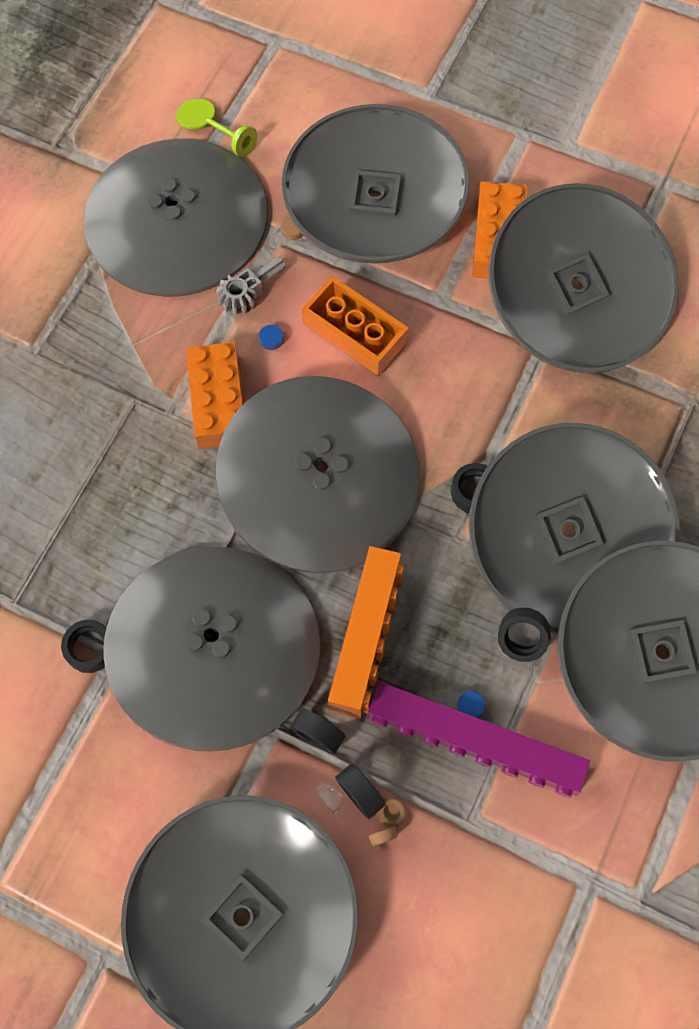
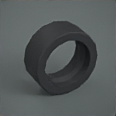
M466 464L458 469L453 476L451 485L452 500L465 513H470L472 501L461 494V483L467 477H481L488 467L485 464Z
M516 608L509 611L502 618L498 631V644L503 653L511 659L519 662H531L539 659L547 651L551 636L550 625L546 617L539 611L531 608ZM516 623L531 624L539 630L540 640L532 646L515 644L509 638V628Z
M82 620L74 623L66 630L62 637L61 651L63 657L74 669L82 673H94L105 667L104 647L101 654L91 661H81L77 659L73 652V644L81 634L89 631L98 633L104 642L106 627L95 620Z
M305 708L299 711L290 726L302 738L332 755L337 752L346 737L332 723Z
M353 763L335 776L338 784L366 818H372L386 805L375 787Z

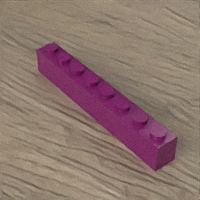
M380 681L367 712L368 718L372 719L371 723L379 727L386 728L387 725L397 728L396 732L403 736L412 738L413 735L423 738V743L436 748L440 744L450 748L449 752L453 755L463 758L465 754L476 758L475 762L489 768L491 765L502 768L501 772L508 776L517 778L519 774L529 778L528 782L541 788L548 785L556 789L555 793L567 798L581 793L591 761Z

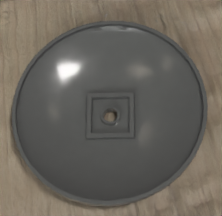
M387 104L353 106L336 111L318 120L294 143L286 158L282 174V193L285 207L293 224L300 233L323 251L338 258L360 263L377 264L401 261L423 253L436 245L458 222L466 205L469 189L466 160L453 137L441 125L429 117L411 109ZM373 191L381 193L378 197H372L369 194Z
M168 139L152 142L123 155L112 163L98 178L89 194L84 212L86 240L92 255L100 267L111 278L132 290L162 297H178L200 293L220 285L221 280L227 281L228 274L231 277L236 275L257 252L267 225V203L264 190L258 177L249 165L239 156L219 145L195 139ZM170 201L178 202L176 206H167Z
M580 183L562 184L531 195L521 202L505 219L497 232L490 252L488 266L490 293L495 309L505 328L530 354L547 364L563 370L578 373H599L615 370L630 364L648 352L658 342L667 329L675 310L678 293V275L674 256L666 237L656 222L635 202L622 194L601 186ZM573 279L581 282V290H577L572 286Z
M304 376L283 380L259 391L239 408L227 425L220 441L216 460V484L219 499L227 519L238 535L253 550L268 560L289 569L310 573H332L364 564L369 546L386 550L397 539L408 523L416 504L419 490V464L407 429L394 411L370 391L345 380L324 376ZM323 460L327 463L328 469L324 472H319L315 469L314 462Z
M559 423L530 431L511 442L499 452L482 474L470 508L469 537L472 554L476 566L490 591L510 611L516 608H531L539 611L546 617L550 625V631L558 633L562 613L568 598L581 578L594 565L608 555L630 545L650 541L679 542L680 529L676 502L671 488L658 466L639 446L614 431L591 424ZM565 523H570L574 526L575 534L572 537H567L563 534L562 527Z
M650 541L630 545L608 555L594 565L581 578L568 598L562 613L558 633L560 670L567 691L578 711L599 734L611 743L630 753L652 760L683 762L699 759V546L676 541ZM661 644L668 648L669 656L667 659H661L657 656L656 647Z
M206 547L183 551L157 562L141 573L127 587L116 603L109 618L104 639L106 675L111 690L123 711L136 725L154 738L172 746L194 751L213 752L243 747L277 730L291 718L307 697L316 676L320 657V636L316 616L300 586L284 570L269 560L247 551L226 547ZM209 631H215L219 634V638L215 642H207L204 636Z
M251 795L228 796L206 801L183 812L165 825L146 846L136 862L126 887L121 915L122 945L133 981L155 1013L175 1029H296L328 1002L338 988L352 958L358 926V908L353 880L346 861L330 836L315 821L296 808L280 801ZM241 908L247 909L251 916L249 923L245 926H239L234 919L235 913Z

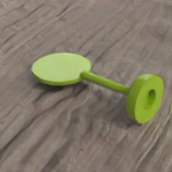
M192 99L186 101L178 108L176 118L178 124L183 128L196 130L208 124L232 137V151L241 158L249 155L254 149L257 142L256 129L249 125H243L236 132H233L214 121L215 109L210 101Z

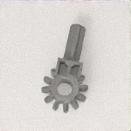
M276 257L255 273L246 268L241 273H238L236 277L232 278L228 274L227 281L221 280L220 287H217L216 290L220 306H223L226 312L233 310L235 315L238 310L246 313V307L253 308L254 301L263 294L262 284L285 269L286 265L283 259Z

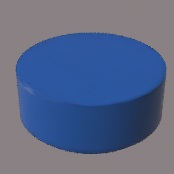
M276 325L263 327L259 332L260 344L267 350L279 348L284 340L282 330Z
M474 691L463 693L457 702L458 711L476 718L482 715L485 708L484 699Z

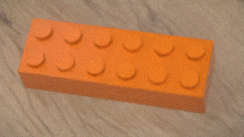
M369 546L328 698L331 713L361 720L363 713L367 714L372 700V692H369V688H375L378 677L376 661H382L385 650V639L382 638L383 636L388 637L392 614L389 611H395L398 599V588L395 587H401L405 563H400L401 553Z

